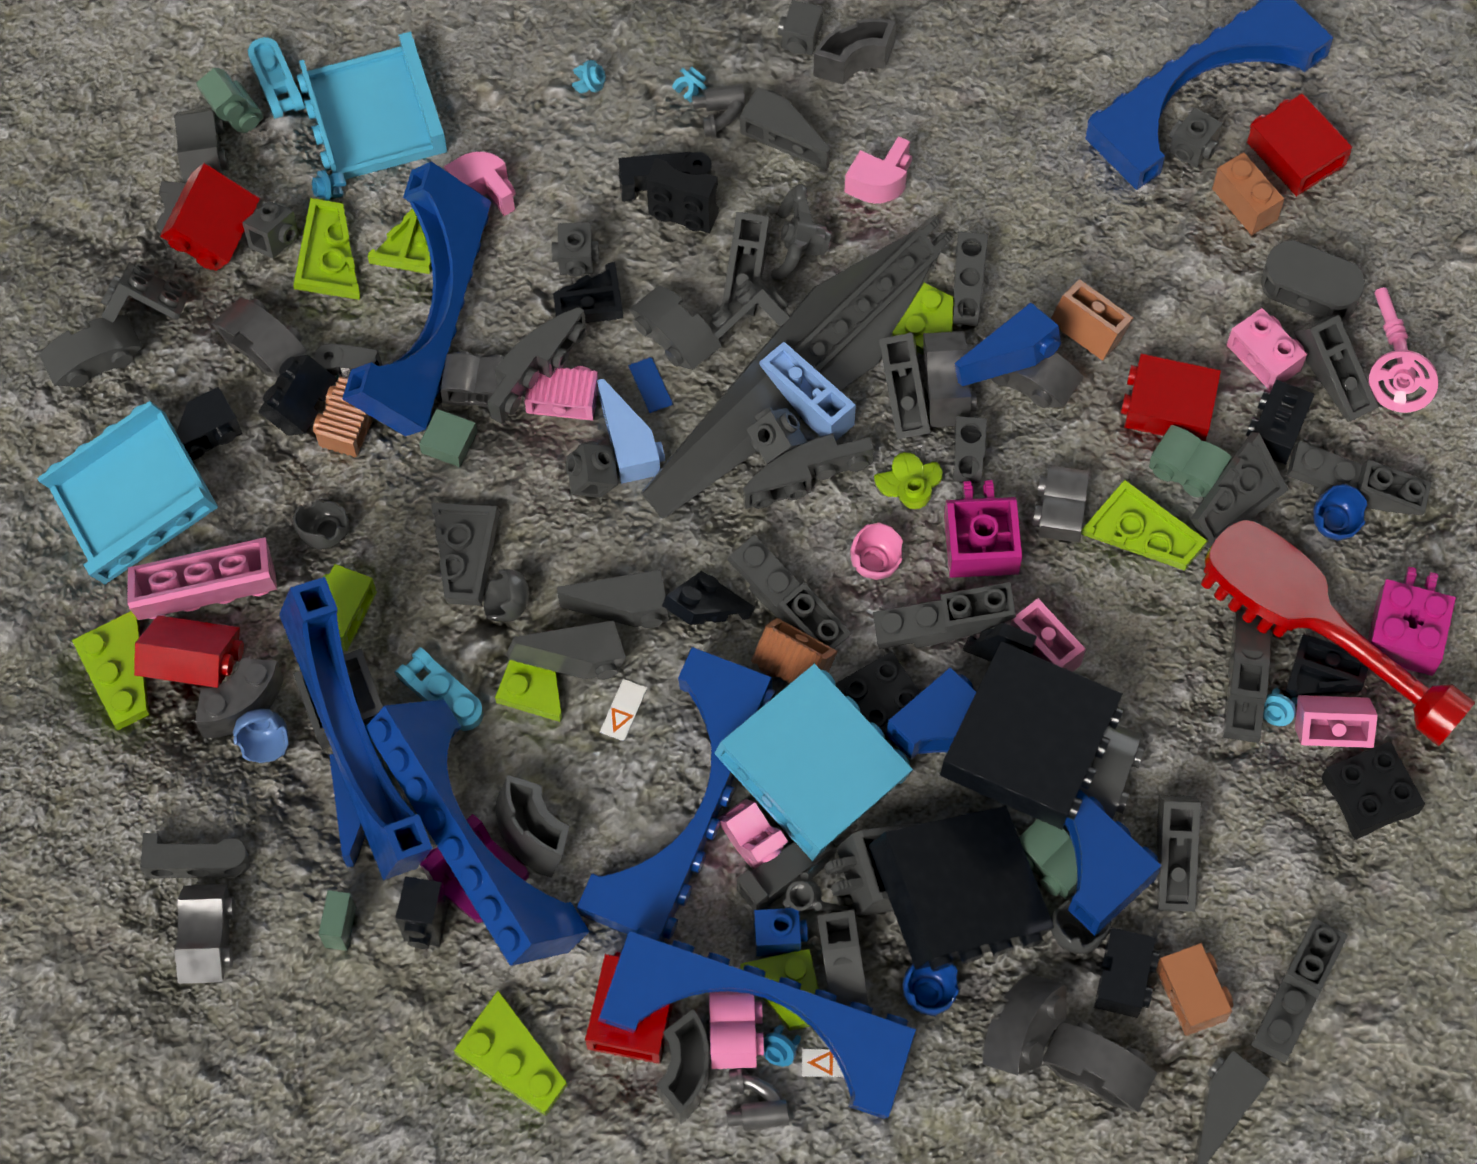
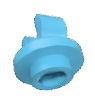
M588 60L584 62L583 66L573 69V73L581 79L578 82L572 83V87L578 93H585L589 90L592 92L602 90L606 76L601 65L597 64L594 60Z
M692 66L688 71L682 67L680 72L685 76L676 79L672 88L680 94L688 86V91L683 97L691 103L692 96L699 94V87L702 90L708 88L703 84L707 78Z
M1275 688L1271 694L1267 695L1263 718L1272 725L1286 726L1295 717L1297 698L1292 697L1290 700L1288 697L1279 694L1280 689Z

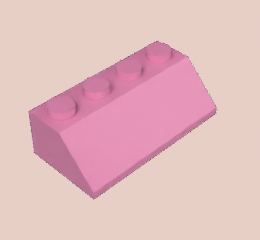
M266 537L128 567L127 603L129 609L138 620L155 619L157 615L165 616L166 614L179 611H195L201 606L215 603L227 604L237 598L251 595L262 596L270 591L277 590L276 572Z

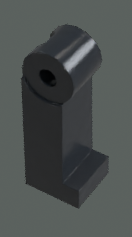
M702 152L618 158V176L622 202L634 201L635 192L647 191L646 178L655 158L667 161L674 169L687 174L711 175L712 172L711 159Z

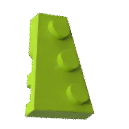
M310 198L294 278V289L360 300V291L356 280L354 259L351 253L343 203Z
M1126 480L1119 485L1081 530V535L1184 571L1207 545L1205 538Z
M131 611L72 640L117 731L149 715L146 678L134 675L135 642L140 637V622Z
M499 991L495 993L453 1050L456 1056L544 1116H547L568 1086L566 1080Z

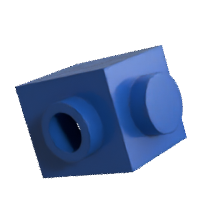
M793 908L754 910L756 957L776 956L801 951V942H808L807 920H799V911Z

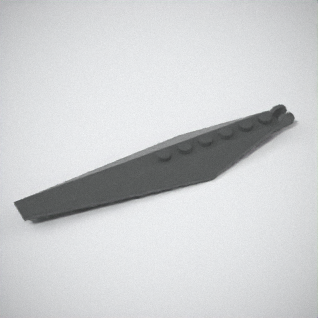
M936 215L927 219L917 230L908 233L818 284L807 294L791 313L790 318L776 331L642 490L641 494L662 519L757 452L752 446L751 437L746 429L756 422L754 417L758 413L770 407L773 410L787 408L789 412L795 415L798 421L802 419L759 365V362L782 342L788 344L840 391L879 363L882 357L879 339L892 337V332L911 304L933 261L953 238L948 231L938 235L932 243L927 238V235L941 222Z

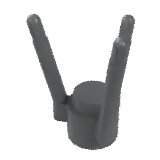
M824 857L809 871L803 872L800 881H796L788 887L786 899L783 901L785 907H792L797 911L813 908L817 911L824 910L835 913L854 910L856 915L855 908L827 903L821 900L820 887L816 882H813V877L825 868V863L830 861L828 857Z

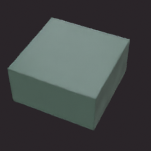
M436 409L419 443L421 453L461 467L477 434L476 423Z
M327 891L318 933L325 948L348 951L357 908L351 893Z

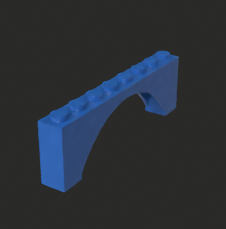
M1259 0L1250 10L1239 12L1233 21L1225 27L1220 26L1216 28L1208 39L1200 44H1193L1179 59L1168 61L1161 71L1153 77H1145L1137 85V88L1128 94L1122 93L1111 106L1103 111L1098 110L1092 114L1088 120L1085 139L1138 190L1161 174L1165 155L1159 148V120L1170 99L1186 83L1214 68L1242 62L1280 63L1299 67L1303 72H1306L1328 56L1333 36L1294 0Z
M432 161L411 170L403 196L405 200L410 202L419 220L430 253L433 292L429 316L417 341L399 359L387 365L377 366L370 362L351 369L342 398L405 437L426 430L431 421V410L434 400L440 391L439 382L445 367L446 355L457 331L456 323L465 303L464 295L473 275V264L481 248L480 240L483 229L489 220L488 212L491 205L489 199Z
M325 577L291 587L279 616L384 881L417 869L432 850V845L420 815L415 814L408 807L393 786L369 738L353 693L344 659L337 619L338 609Z
M694 647L691 648L678 677L680 690L688 692L696 704L706 725L711 743V770L703 801L685 830L670 845L655 856L621 872L601 877L591 874L577 905L580 916L628 934L629 931L636 933L638 928L646 929L658 934L657 941L664 942L665 938L670 940L675 932L678 919L674 918L679 905L685 906L690 897L692 886L689 885V881L693 872L699 873L701 871L707 854L703 852L707 839L713 840L721 822V820L717 819L722 806L728 807L735 787L731 786L734 775L714 753L723 739L774 698L776 691L772 690V678L770 676Z
M950 667L889 719L886 736L911 760L917 754L947 753L976 694L973 684L966 676L958 675ZM1080 790L1077 798L1082 799L1083 802L1075 820L1067 818L1065 823L1074 847L1077 865L1076 894L1071 900L1068 911L1095 936L1156 880L1162 865L1158 863V858L1149 848L1141 847L1131 837L1130 831L1124 824L1119 821L1115 822L1105 813L1102 804L1096 798L1088 797Z
M445 700L384 705L365 727L367 733L416 813L420 815L422 823L509 965L513 966L569 953L590 932L572 902L564 903L545 894L506 867L478 838L457 804L449 780L447 757L450 739L461 729V726Z
M638 928L636 933L628 932L598 1021L634 1033L637 1024L653 1012L690 996L709 992H738L766 998L782 1005L799 1016L824 1041L844 1076L851 1097L848 1107L882 1119L889 1117L916 1029L907 1027L908 1020L892 1014H887L886 1019L872 1014L873 1008L857 1002H851L850 1007L836 1002V995L816 989L815 994L800 990L801 983L788 978L780 977L779 982L765 978L766 972L750 965H744L743 970L730 966L729 958L715 953H709L708 957L693 953L695 947L684 942L673 940L672 945L657 941L659 935L646 929Z

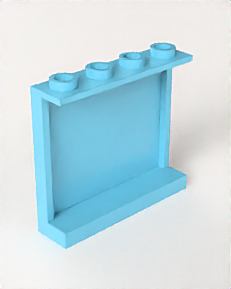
M411 32L399 34L401 47L307 71L304 60L299 61L302 74L296 76L301 93L308 92L310 98L305 100L304 103L309 120L316 118L317 125L312 126L317 145L324 144L325 151L320 152L325 171L331 170L332 174L343 173L346 180L447 152L444 132Z
M151 401L134 408L130 415L118 423L105 428L98 437L89 443L80 445L73 454L63 461L51 465L44 474L37 478L41 484L50 489L88 560L83 564L88 574L103 584H107L126 571L128 567H132L218 508L167 415Z
M815 663L723 739L714 753L812 861L822 854L831 842L899 783L902 784L913 771L905 754L898 749H894L885 740L883 731L875 723H869L860 713L858 704L851 697L844 696L836 687L833 677L827 671L820 670Z

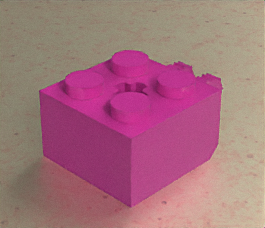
M985 480L983 485V496L985 498L973 499L971 481H963V499L946 500L944 521L949 578L1019 575L1022 549L1016 497L995 498L993 480Z
M1408 567L1403 583L1389 579L1385 580L1376 601L1368 641L1402 668L1433 676L1443 660L1456 597L1435 592L1438 574L1430 572L1426 577L1425 589L1413 586L1417 576V568Z

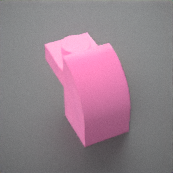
M898 136L884 161L860 150L845 174L844 193L862 201L877 204L886 203L899 197L906 189L907 170L912 161V156L909 155L910 141Z
M471 152L444 166L445 171L481 195L487 194L503 216L515 210L513 196L516 193L508 180L506 163L498 156L487 152Z
M745 799L717 818L721 820L720 826L733 846L753 869L777 857L784 849L783 845L788 842L780 829L769 825L754 801Z

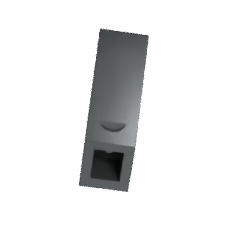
M849 910L817 915L829 993L837 996L836 1002L849 1007L851 1002L869 1006L855 911Z

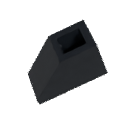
M217 387L187 403L176 433L191 460H196L202 457L205 452L219 445H226L232 442L236 436L242 434L235 414L220 388Z

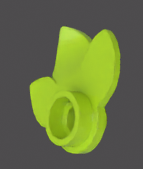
M901 452L893 459L892 471L875 474L874 483L885 496L899 497L900 501L907 508L920 509L928 504L932 497V489L941 482L943 472L938 462L923 465L920 458L915 454Z

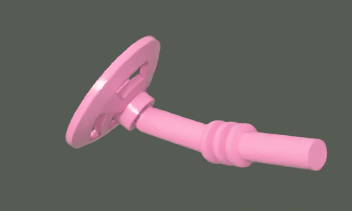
M1379 288L1374 294L1385 322L1383 329L1386 332L1388 343L1393 345L1394 351L1382 355L1373 364L1369 374V386L1375 399L1387 409L1401 413L1418 411L1427 406L1435 397L1438 389V374L1433 364L1426 357L1408 350L1406 342L1408 334L1403 326L1404 323L1397 317L1387 288ZM1396 358L1397 363L1389 370L1382 368L1386 362ZM1415 360L1421 363L1426 368L1429 377H1425V373L1422 367L1416 362H1414ZM1380 380H1384L1388 391L1395 395L1394 398H1391L1382 390L1379 383ZM1420 386L1427 390L1420 398L1406 401V394L1415 392Z

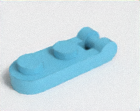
M266 37L254 40L249 45L248 56L274 119L283 117L284 112L293 109L296 112L305 109L301 95L277 42ZM288 92V98L278 101V95Z
M419 647L412 654L413 659L406 666L402 664L394 671L399 680L423 701L444 699L459 722L460 730H473L481 723L483 709L480 700L433 660L423 648ZM424 669L429 674L421 681L416 675Z

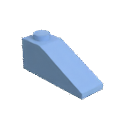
M782 342L759 362L761 368L803 421L820 437L833 434L835 441H837L855 425L856 405L785 342Z
M604 379L597 380L599 399L611 447H613L620 483L654 477L660 470V462L665 461L661 441L655 442L650 427Z

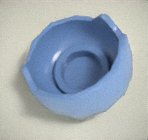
M259 708L247 711L236 720L233 730L234 744L240 747L244 759L264 763L275 761L285 754L289 745L288 729L285 721L276 712H272L270 709Z

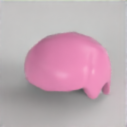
M878 522L865 525L857 533L851 545L850 556L853 567L856 568L860 575L866 578L879 580L890 577L899 568V564L902 561V537L891 526Z

